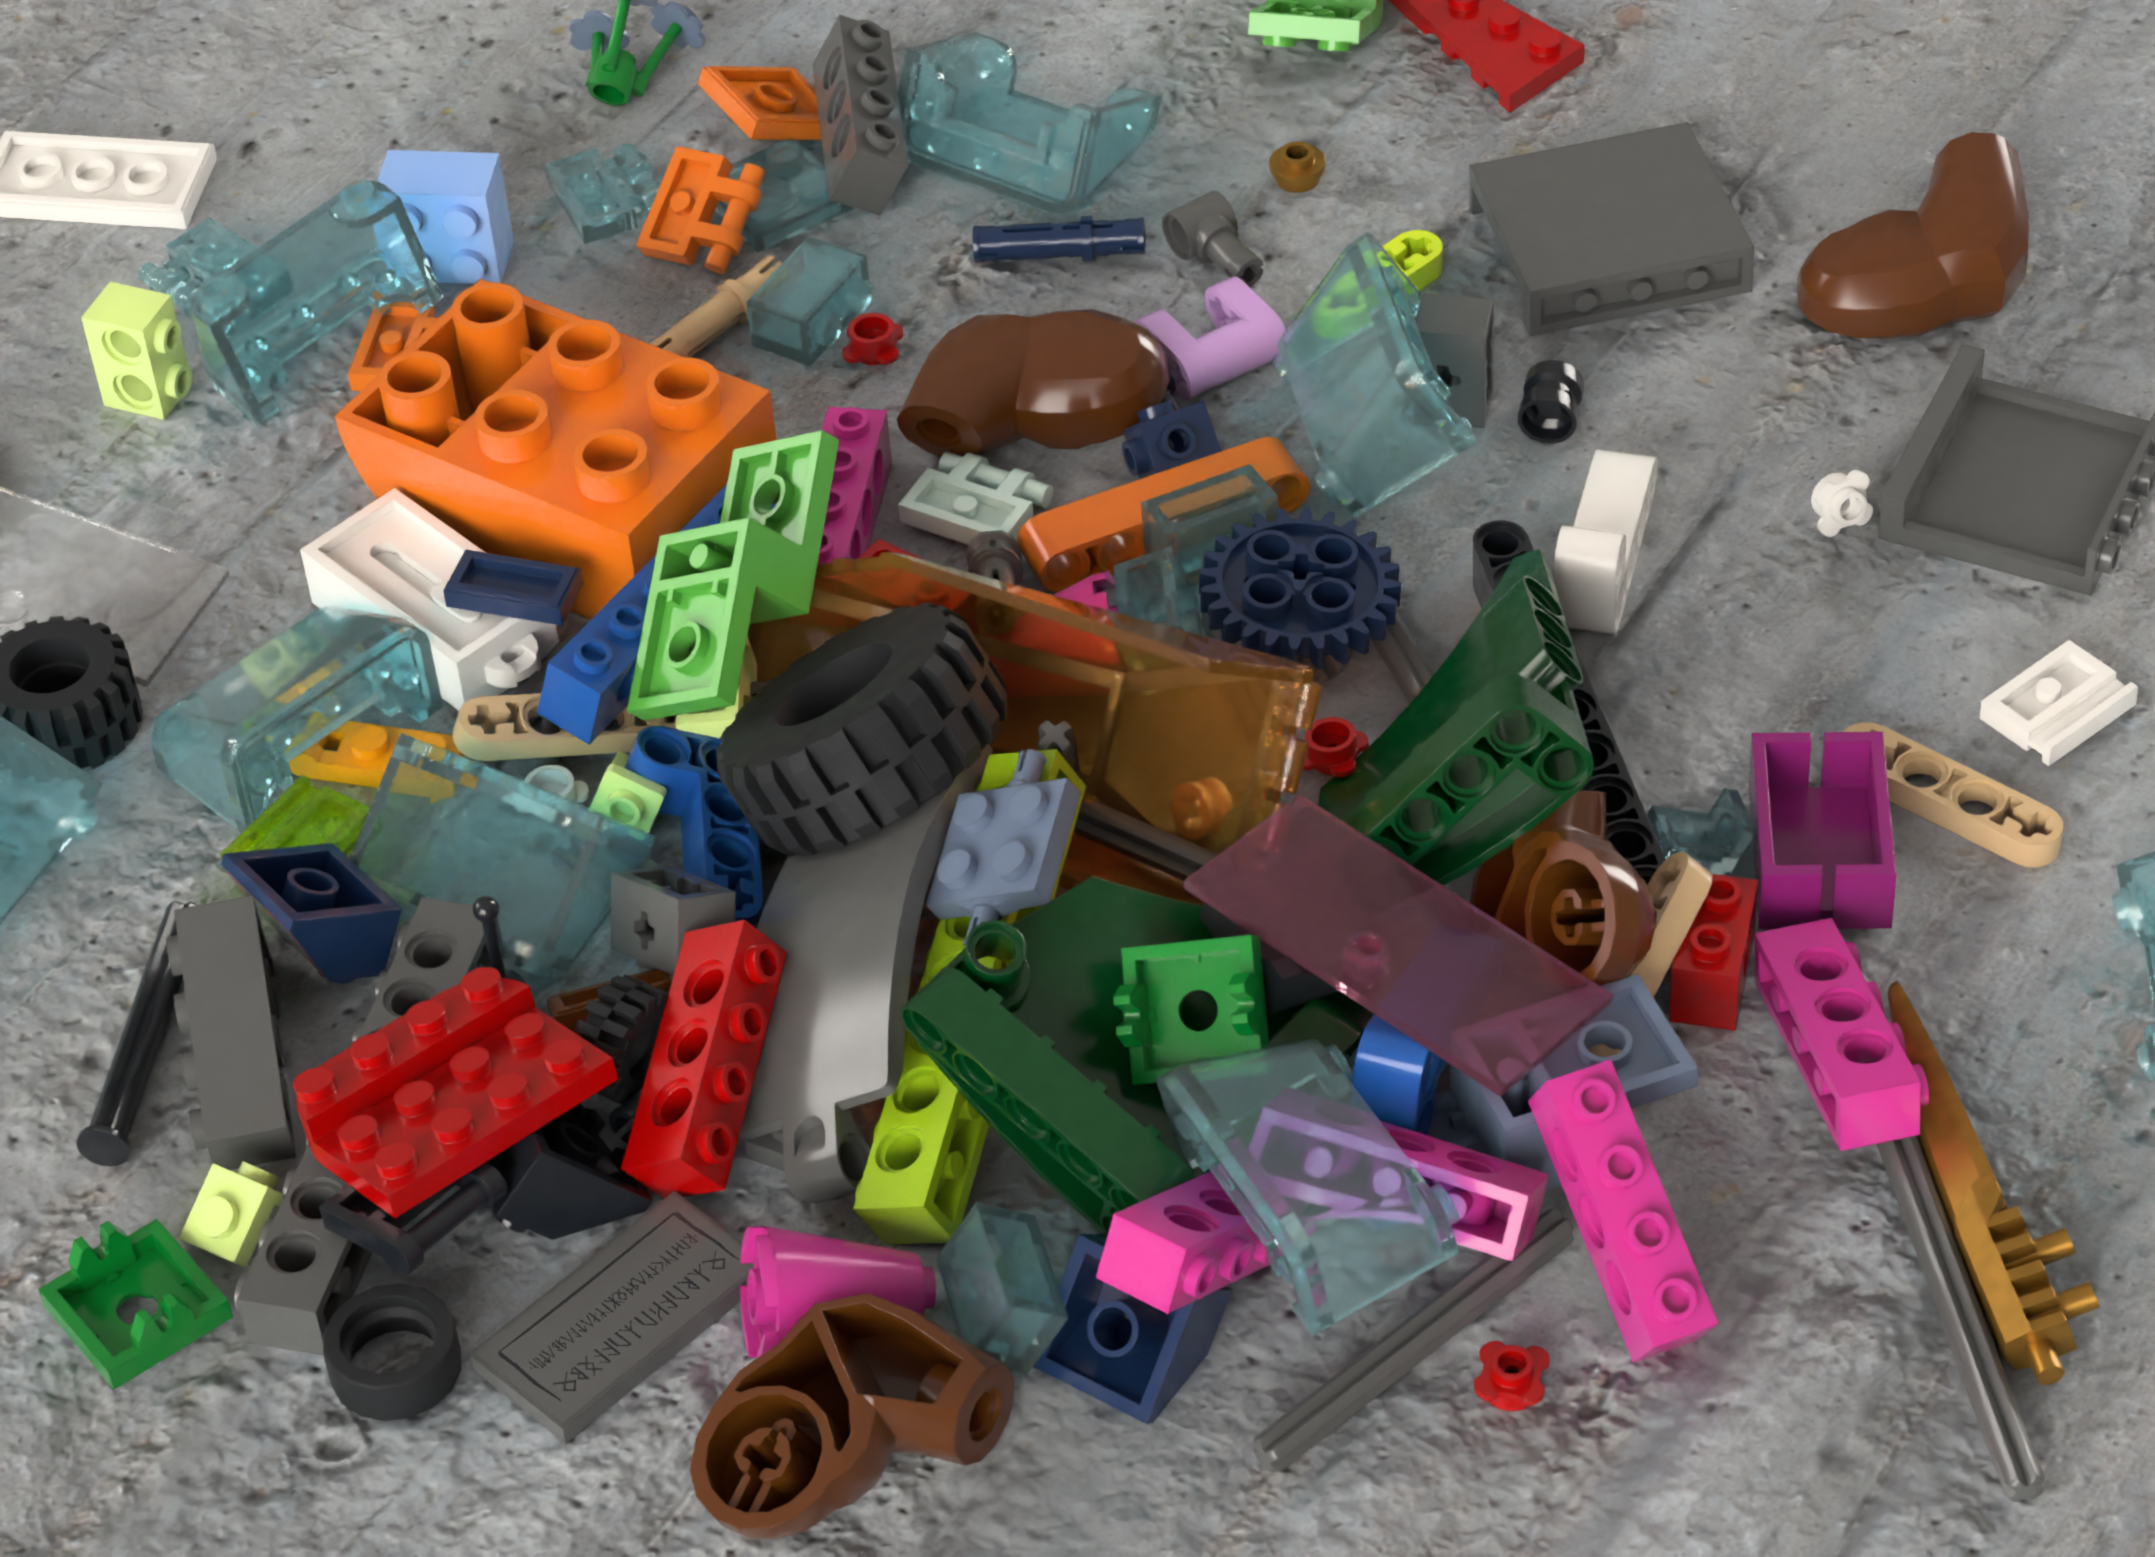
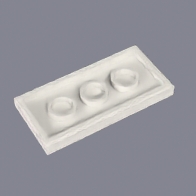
M4 131L0 139V217L187 229L217 161L214 144Z

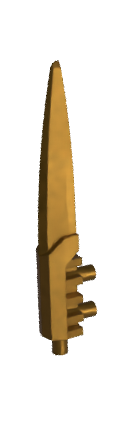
M1897 980L1889 986L1887 993L1892 1023H1898L1905 1041L1906 1055L1911 1065H1921L1929 1089L1928 1104L1920 1106V1135L1917 1136L1966 1269L2004 1359L2016 1370L2032 1368L2039 1384H2054L2064 1376V1369L2059 1357L2078 1349L2067 1320L2100 1308L2089 1281L2060 1293H2055L2044 1266L2076 1254L2066 1228L2064 1227L2032 1240L2018 1206L2007 1208L2000 1186L1953 1082L1917 1012Z

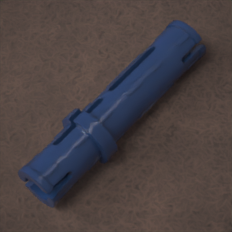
M1081 216L1080 221L1067 223L973 226L972 232L975 263L995 260L1050 259L1055 257H1082L1083 262L1095 261V256L1146 254L1144 217L1124 220H1093V216Z

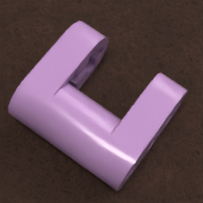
M1230 277L1208 287L1205 291L1206 308L1217 329L1194 338L1165 310H1157L1134 321V323L1147 328L1163 349L1168 359L1169 374L1175 382V393L1183 400L1196 397L1281 358L1289 352V337L1281 318L1238 277Z

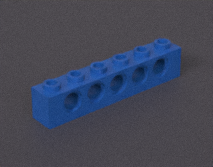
M727 484L680 531L719 524ZM777 503L772 504L771 510L775 507ZM656 555L547 664L537 714L589 745L628 706Z

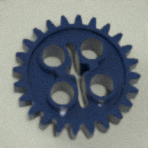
M1279 508L1276 521L1269 522L1265 517L1256 513L1253 516L1252 529L1242 524L1234 523L1232 524V539L1218 535L1215 538V551L1205 552L1204 569H1200L1199 572L1200 610L1203 613H1208V628L1210 630L1222 629V644L1226 646L1242 641L1241 656L1244 658L1260 650L1265 652L1264 660L1275 659L1279 656L1287 657L1288 660L1297 662V669L1301 658H1309L1313 666L1320 670L1323 668L1324 656L1331 655L1343 665L1347 663L1348 648L1366 655L1369 653V638L1383 641L1386 635V625H1395L1397 607H1400L1401 582H1399V564L1391 563V548L1389 546L1376 548L1377 533L1374 531L1357 536L1358 521L1354 519L1346 522L1341 527L1334 525L1335 515L1331 511L1325 514L1320 521L1312 520L1309 508H1303L1299 519H1290L1288 513L1283 508Z

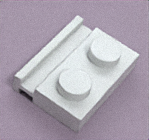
M2068 640L1981 700L1980 719L2024 750L2029 751L2033 748L2041 753L2042 762L2050 766L2135 706L2138 686L2132 682L2124 685L2116 679L2117 672Z

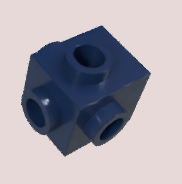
M1171 400L1145 408L1137 412L1140 423L1123 430L1126 439L1122 443L1125 463L1133 476L1138 475L1140 479L1221 452L1204 401L1175 411Z

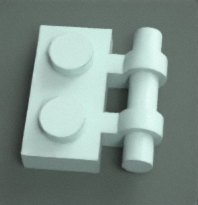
M947 451L940 458L938 471L927 468L898 504L899 518L901 523L967 545L980 532L1003 530L1011 534L1017 541V534L1022 525L1034 517L1033 505L1047 508L1053 499L1054 488L1052 485L1037 481L1035 474L1019 468H1014L1009 472L989 465L986 457L973 453H966L964 456H960ZM990 543V547L996 546V543Z

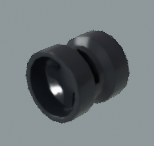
M1546 360L1538 362L1529 369L1524 383V397L1520 402L1518 411V424L1522 432L1530 439L1540 443L1554 444L1563 442L1573 435L1579 417L1578 406L1582 401L1584 391V379L1575 367L1559 360Z

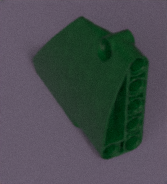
M1537 549L1512 559L1490 598L1448 658L1393 723L1356 758L1355 772L1346 777H1334L1320 788L1317 814L1307 810L1298 814L1289 822L1279 836L1275 846V855L1281 862L1286 864L1305 851L1323 846L1335 862L1339 876L1353 901L1369 918H1373L1419 899L1473 870L1514 843L1515 839L1526 834L1549 817L1586 785L1592 777L1594 762L1573 694L1584 680L1547 556L1543 551Z
M1091 876L1012 924L992 920L982 922L974 927L967 936L965 948L904 1005L900 1013L906 1028L920 1046L1001 1138L1101 1233H1109L1114 1213L1252 1153L1262 1111L1286 1091L1312 1099L1337 1073L1333 1068L1346 1053L1351 1057L1354 1050L1359 1046L1360 1039L1368 1022L1418 955L1419 948L1417 942L1393 939L1392 950L1383 974L1379 978L1270 1014L1266 1009L1271 1073L1132 1085L1129 1047H1124L1116 1036V1026L1124 1021V1015L1122 1010L1114 1006L1113 996L1118 987L1124 985L1121 948L1214 939V937L1199 918L1203 908L1202 905L1127 887L1096 876ZM983 957H995L1003 961L1007 967L999 970L988 969L978 960ZM1196 990L1185 997L1181 1006V1016L1189 1028L1195 1031H1203L1215 1022L1218 1007L1211 994L1203 990Z

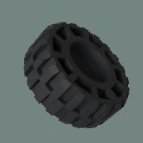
M920 603L917 607L907 605L893 609L891 613L882 616L876 615L845 633L841 632L825 641L824 645L800 657L790 665V668L764 685L759 690V694L735 715L736 719L730 726L726 727L721 736V745L717 747V771L720 775V780L761 841L765 842L767 846L790 856L794 853L800 856H812L818 851L828 850L830 852L847 846L849 842L861 837L867 838L881 831L884 826L896 819H902L909 815L934 794L938 795L954 782L953 779L965 768H969L981 756V751L988 743L993 742L999 733L1000 722L1006 718V683L963 616L942 605L937 606L933 603Z

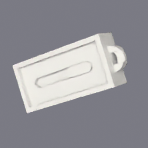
M395 488L300 549L312 603L458 711L462 704L469 699L498 696L508 688L518 687L517 682L529 678L536 671H540L542 666L541 660L559 642L555 624L446 607L443 590L465 549L478 552L484 551Z

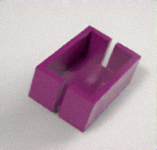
M1811 732L1752 733L1749 800L1755 879L1758 880V929H1777L1828 918L1833 919L1838 929L1892 928L1897 872L1883 732H1824L1820 787H1808Z

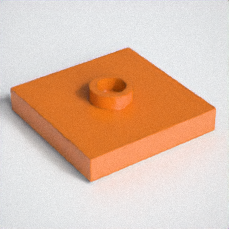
M707 66L702 68L698 85L751 140H822L815 88L794 67Z

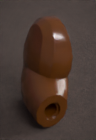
M1971 132L1950 140L1936 156L1927 193L1917 211L1888 209L1864 218L1850 227L1834 232L1822 240L1808 254L1797 278L1798 306L1806 317L1830 332L1854 338L1887 339L1921 336L1952 323L1990 317L1998 313L2018 291L2026 276L2028 263L2029 212L2018 151L2004 137L1995 133Z
M1095 309L1059 310L1029 317L1011 314L977 315L948 331L930 351L900 410L897 423L899 430L907 440L926 452L937 456H942L947 451L960 456H964L966 453L980 456L1023 438L1050 449H1080L1091 444L1102 443L1123 436L1124 429L1140 423L1137 415L1138 411L1161 403L1170 380L1168 359L1159 343L1147 328L1123 317Z
M1576 792L1549 817L1526 834L1515 839L1514 843L1480 864L1474 875L1467 920L1474 937L1505 945L1503 972L1518 975L1540 995L1568 997L1623 979L1638 967L1651 947L1655 930L1654 905L1651 891L1633 866L1620 855L1611 842L1606 840V793Z
M870 1293L816 1302L792 1326L780 1343L742 1368L711 1407L696 1437L690 1467L696 1497L723 1527L750 1539H780L805 1532L835 1510L853 1504L877 1485L893 1453L921 1454L965 1466L981 1462L996 1446L1009 1420L1013 1407L1015 1385L1012 1372L1002 1362L925 1315Z

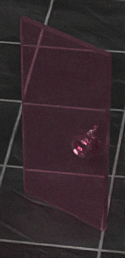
M1301 794L1185 879V890L1252 934L1260 935L1261 940L1500 1097L1610 1005L1613 994Z

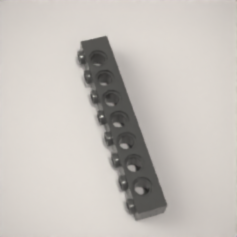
M421 898L411 922H404L400 928L395 957L389 970L383 969L378 976L375 986V1000L367 1018L362 1017L358 1020L354 1029L352 1044L360 1037L372 1034L406 1014L413 1005L429 1000L444 990L461 984V979L468 972L481 967H491L483 925L481 921L475 918L473 905ZM497 917L495 922L503 956L505 951ZM307 1139L306 1150L298 1168L292 1167L287 1173L283 1186V1200L274 1220L268 1219L263 1225L259 1238V1253L250 1272L242 1273L237 1282L234 1294V1307L237 1313H241L249 1343L323 1355V1333L333 1313L354 1296L373 1252L324 1227L319 1207L348 1184L314 1158Z

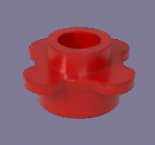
M865 313L857 316L850 322L846 330L849 344L842 349V357L846 362L852 364L861 362L871 366L887 365L899 358V350L896 348L897 341L901 340L904 336L903 328L893 323L890 317L881 313Z
M1327 717L1317 720L1306 730V748L1296 754V762L1298 767L1305 771L1317 769L1323 774L1335 777L1349 776L1356 770L1355 760L1358 754L1369 747L1368 737L1362 731H1355L1354 726L1343 718Z
M1491 1341L1481 1347L1479 1359L1483 1363L1482 1374L1474 1380V1391L1478 1397L1504 1411H1520L1539 1403L1544 1398L1545 1388L1540 1382L1541 1375L1550 1365V1357L1545 1349L1536 1345L1529 1346L1526 1349L1516 1345L1506 1346L1500 1341Z

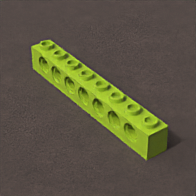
M1057 749L1038 750V752H1041L1046 757V764L1043 767L1039 782L1068 778L1081 792L1050 901L1055 898L1086 785ZM1019 752L989 755L981 783L978 784L975 792L1007 786L1009 782H1012ZM1042 906L1019 909L1007 916H1003L999 921L1012 924ZM963 916L939 920L932 946L926 954L925 970L918 992L965 948L963 940L966 937L971 917ZM983 957L978 960L988 969L999 970L1007 967L1003 961L995 957ZM908 1029L905 1033L904 1063L900 1081L895 1092L886 1097L881 1117L874 1127L872 1147L863 1177L858 1182L853 1210L885 1244L956 1242L989 1124L937 1067Z

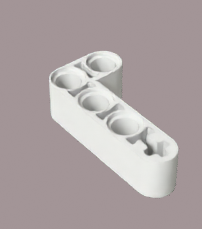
M1600 449L1595 450L1574 526L1563 525L1561 527L1555 551L1553 579L1568 628L1617 634L1653 503L1658 468L1657 457Z

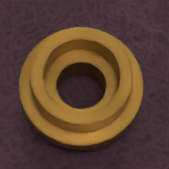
M1299 141L1290 142L1278 148L1269 159V170L1275 178L1277 185L1281 189L1293 193L1306 192L1315 188L1326 168L1323 152L1308 143Z

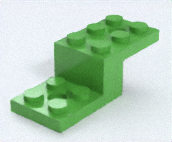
M1267 0L1249 12L1248 34L1263 35V44L1268 46L1294 47L1296 46V41L1313 39L1318 40L1317 48L1321 50L1350 51L1351 45H1358L1359 42L1366 39L1368 35L1382 26L1383 0Z
M820 430L733 449L720 523L660 535L628 702V713L646 721L735 705L749 626L751 624L809 614L839 439ZM777 503L775 507L771 510L772 504ZM693 649L692 653L687 657L688 650Z

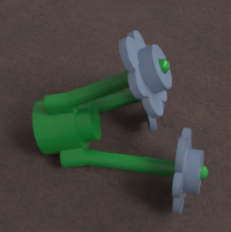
M615 0L618 1L615 18L605 12L593 10L587 12L583 19L572 20L570 22V31L572 32L570 41L572 46L579 50L592 49L590 71L586 81L589 93L600 102L615 106L625 105L629 103L631 94L637 97L644 95L649 78L673 43L682 48L687 45L694 48L703 47L706 42V37L701 32L703 24L691 9L673 1L666 3L664 6L657 3L658 0ZM641 4L653 6L651 12L655 17L651 21L652 26L663 37L641 70L638 71L635 65L636 58L623 49L630 43V36L625 31L630 5L639 6Z

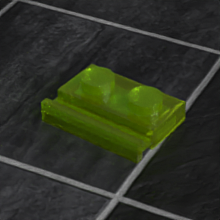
M302 775L220 853L221 859L225 853L333 843L347 856L377 827L373 808L325 785L321 789L311 785L310 778Z

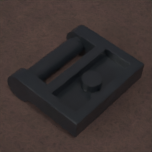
M485 1162L397 1218H393L349 1184L323 1203L319 1210L326 1229L383 1257L386 1264L394 1272L401 1276H407L423 1264L425 1260L424 1253L481 1207L492 1208L508 1193V1186L501 1173L495 1167ZM455 1185L461 1187L408 1231L402 1230L405 1225L440 1199Z

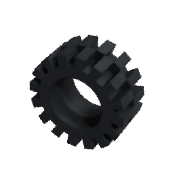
M625 974L624 977L617 975L611 978L610 986L604 983L597 990L599 1000L594 1001L590 999L585 1007V1010L589 1013L586 1021L579 1020L575 1031L581 1033L580 1037L613 1058L618 1080L600 1090L597 1094L621 1105L643 1086V1078L648 1071L669 994L662 989Z

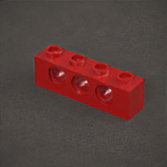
M746 920L685 932L621 1165V1170L663 1199L674 1191L682 1197L722 1191L725 1190L787 956L786 950Z

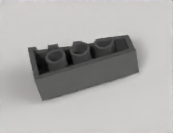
M252 895L176 909L174 914L177 935L166 937V946L173 976L183 975L185 992L174 994V1005L180 1033L191 1032L193 1050L181 1052L188 1091L198 1090L201 1108L189 1111L196 1150L208 1148L212 1163L228 1170L240 1168L242 1161L251 1165H258L295 1158L296 1150L289 1093L284 1073L279 1071L280 1067H285V1059L277 1019L280 1018L278 1001L271 977L274 976L273 959L254 897Z

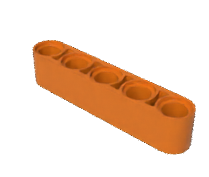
M1263 437L1039 513L1022 525L1017 534V542L1022 555L1041 584L1049 591L1060 592L1093 574L1109 571L1111 575L1209 542L1218 535L1226 536L1232 534V524L1234 523L1242 524L1247 528L1252 527L1253 516L1256 513H1259L1268 521L1277 518L1279 508H1283L1289 514L1305 502L1310 493L1311 484L1307 475L1278 438Z

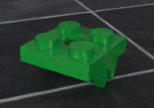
M1242 935L1121 948L1124 985L1118 987L1113 996L1114 1006L1122 1010L1124 1015V1021L1116 1026V1036L1124 1047H1129L1132 1085L1271 1073L1260 935ZM1196 990H1203L1211 994L1218 1007L1215 1022L1203 1031H1195L1189 1028L1181 1016L1183 1000L1188 994Z
M158 1219L128 1236L121 1228L111 1222H104L100 1225V1244L92 1249L82 1236L74 1240L68 1260L71 1270L38 1289L45 1309L114 1390L233 1318L230 1303L226 1296ZM132 1297L153 1298L158 1303L157 1310L152 1317L143 1308L136 1313L133 1324L125 1323L118 1317L120 1306Z

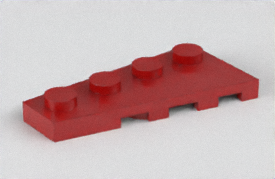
M1388 0L1424 34L1433 33L1441 40V50L1452 60L1460 58L1471 68V78L1483 89L1487 87L1493 88L1499 94V104L1509 113L1584 63V44L1503 0Z

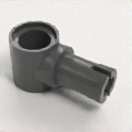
M1211 191L1163 216L1162 228L1165 239L1171 250L1180 259L1189 260L1198 255L1206 263H1215L1229 278L1238 277L1249 287L1256 284L1263 274V269L1261 268L1263 261L1238 239V225L1235 213L1228 200L1218 191Z

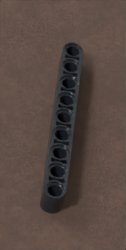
M1506 520L1490 521L1477 528L1473 535V589L1481 609L1499 584L1512 559L1534 551L1526 531L1514 522ZM1574 645L1584 682L1573 694L1594 762L1592 777L1579 791L1606 793V840L1613 844L1620 855L1633 866L1648 885L1655 871L1666 858Z

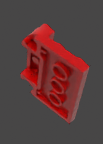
M481 967L464 975L461 979V984L446 989L429 1000L413 1005L406 1014L376 1032L360 1037L353 1042L351 1047L324 1062L319 1067L302 1072L295 1078L293 1087L297 1096V1110L314 1158L393 1218H397L618 1080V1075L611 1056L536 1008L529 985L518 980L501 978L499 971L495 968Z

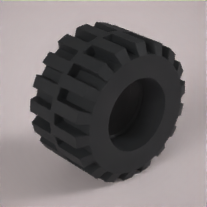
M64 616L50 617L49 621L37 623V620L25 623V628L18 631L10 630L0 636L2 640L0 643V761L6 766L14 764L16 771L26 775L33 771H38L40 777L53 778L56 773L65 772L66 776L80 774L79 769L88 766L94 769L105 764L104 758L109 755L117 756L125 749L124 741L134 739L138 732L137 722L142 721L141 700L124 641L118 633L111 634L109 626L101 622L90 625L89 618L76 616L72 620H64Z

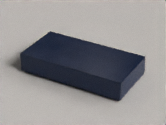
M465 549L443 593L446 607L563 626L584 582L581 568Z

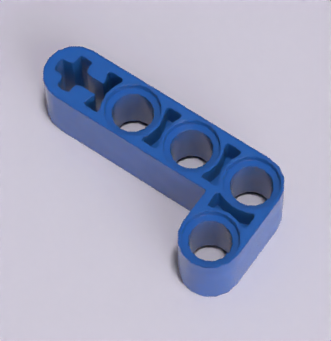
M649 726L638 733L624 768L667 789V794L658 813L680 816L684 871L736 891L735 921L746 920L754 926L763 906L759 836L720 780V775L717 771V747L721 745V739L666 726Z
M1439 927L1434 931L1363 1031L1356 1053L1349 1111L1428 1136L1434 1112L1437 1079L1450 1062V1035L1473 1028L1493 999L1504 968L1505 945Z

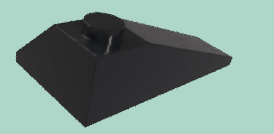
M581 1103L486 1162L501 1173L508 1186L507 1195L492 1207V1213L500 1223L518 1233H524L528 1229L554 1240L645 1212L653 1200L646 1186L621 1170L626 1150L616 1147L612 1152L599 1136L606 1123L596 1110L584 1108Z

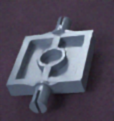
M1027 749L1026 752L1024 750L1019 752L1012 782H1009L1007 786L958 795L925 905L940 920L963 916L971 917L966 937L963 940L964 947L969 933L982 922L999 921L1003 916H1007L1019 909L1043 906L1051 900L1081 792L1068 778L1039 782L1043 767L1046 764V757L1036 750Z

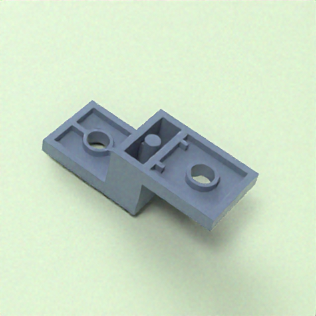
M1635 974L1450 1035V1090L1435 1095L1434 1112L1428 1136L1547 1173L1549 1177L1546 1191L1561 1186V1183L1528 1103V1100L1546 1081L1611 1059L1631 1108L1697 1087L1698 1067L1639 974ZM1605 1044L1612 1049L1621 1050V1052L1614 1056L1601 1057L1592 1054L1588 1049L1595 1045ZM1360 1213L1378 1247L1420 1233L1419 1231Z

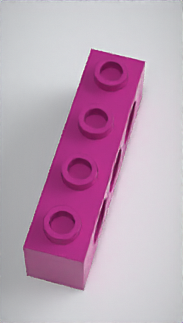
M856 407L827 408L821 430L839 439L814 581V587L844 595L841 574L870 547L892 467L886 410L860 409ZM810 605L809 614L787 618L788 623L848 627L846 615Z
M1832 918L1755 933V986L1839 1150L1843 1151L1920 1135V1106L1927 1105L1929 1102V1089L1925 1073L1920 1064L1911 1065L1906 1055V1046L1901 1028L1896 1022L1889 1023L1885 1017L1880 990L1874 981L1867 982L1862 974L1860 956L1854 942L1845 943Z
M1611 1059L1546 1081L1528 1100V1103L1633 1363L1697 1341L1719 1323Z
M1286 1091L1262 1111L1247 1176L1513 1261L1534 1237L1549 1174Z
M1252 1153L1114 1213L1096 1278L1169 1314L1224 1286L1237 1282L1253 1272L1272 1265L1282 1258L1305 1249L1314 1239L1320 1226L1321 1213L1317 1211L1320 1199L1248 1177L1247 1174Z

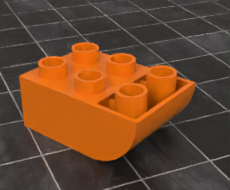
M483 279L478 280L472 287L462 291L447 311L400 355L385 363L379 374L335 415L343 444L360 476L377 499L395 488L486 553L581 568L584 584L570 612L589 620L656 555L660 535L679 532L727 484L733 449L777 440L770 390L718 371L710 363L702 359L682 357L617 332L613 326L606 322L581 318L524 296L510 285L488 282Z

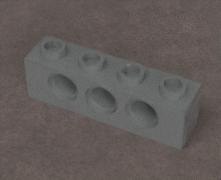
M839 14L812 64L829 200L880 216L908 167L890 33L872 21H858Z

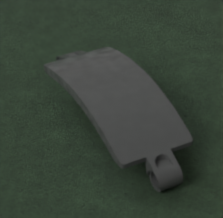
M989 744L981 751V756L969 768H965L953 779L954 782L938 795L934 794L909 815L902 819L898 818L884 826L881 831L867 838L861 837L849 842L845 847L830 852L828 850L818 851L812 856H800L796 853L792 856L789 855L764 906L756 929L786 950L787 956L739 1138L745 1141L746 1138L754 1139L783 1130L785 1178L791 1193L799 1201L806 1200L809 1203L818 1204L855 1193L858 1182L863 1177L871 1145L855 1123L849 1108L890 1096L898 1087L903 1071L906 1031L900 1010L908 1003L913 954L926 892L944 845L958 795L973 792L978 784L981 783L988 756L993 753V748Z

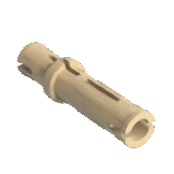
M767 255L736 280L727 279L716 289L718 291L716 295L649 344L682 357H692L736 323L744 324L755 316L756 312L754 310L760 304L786 288L790 283L786 268L780 261L775 263V257Z

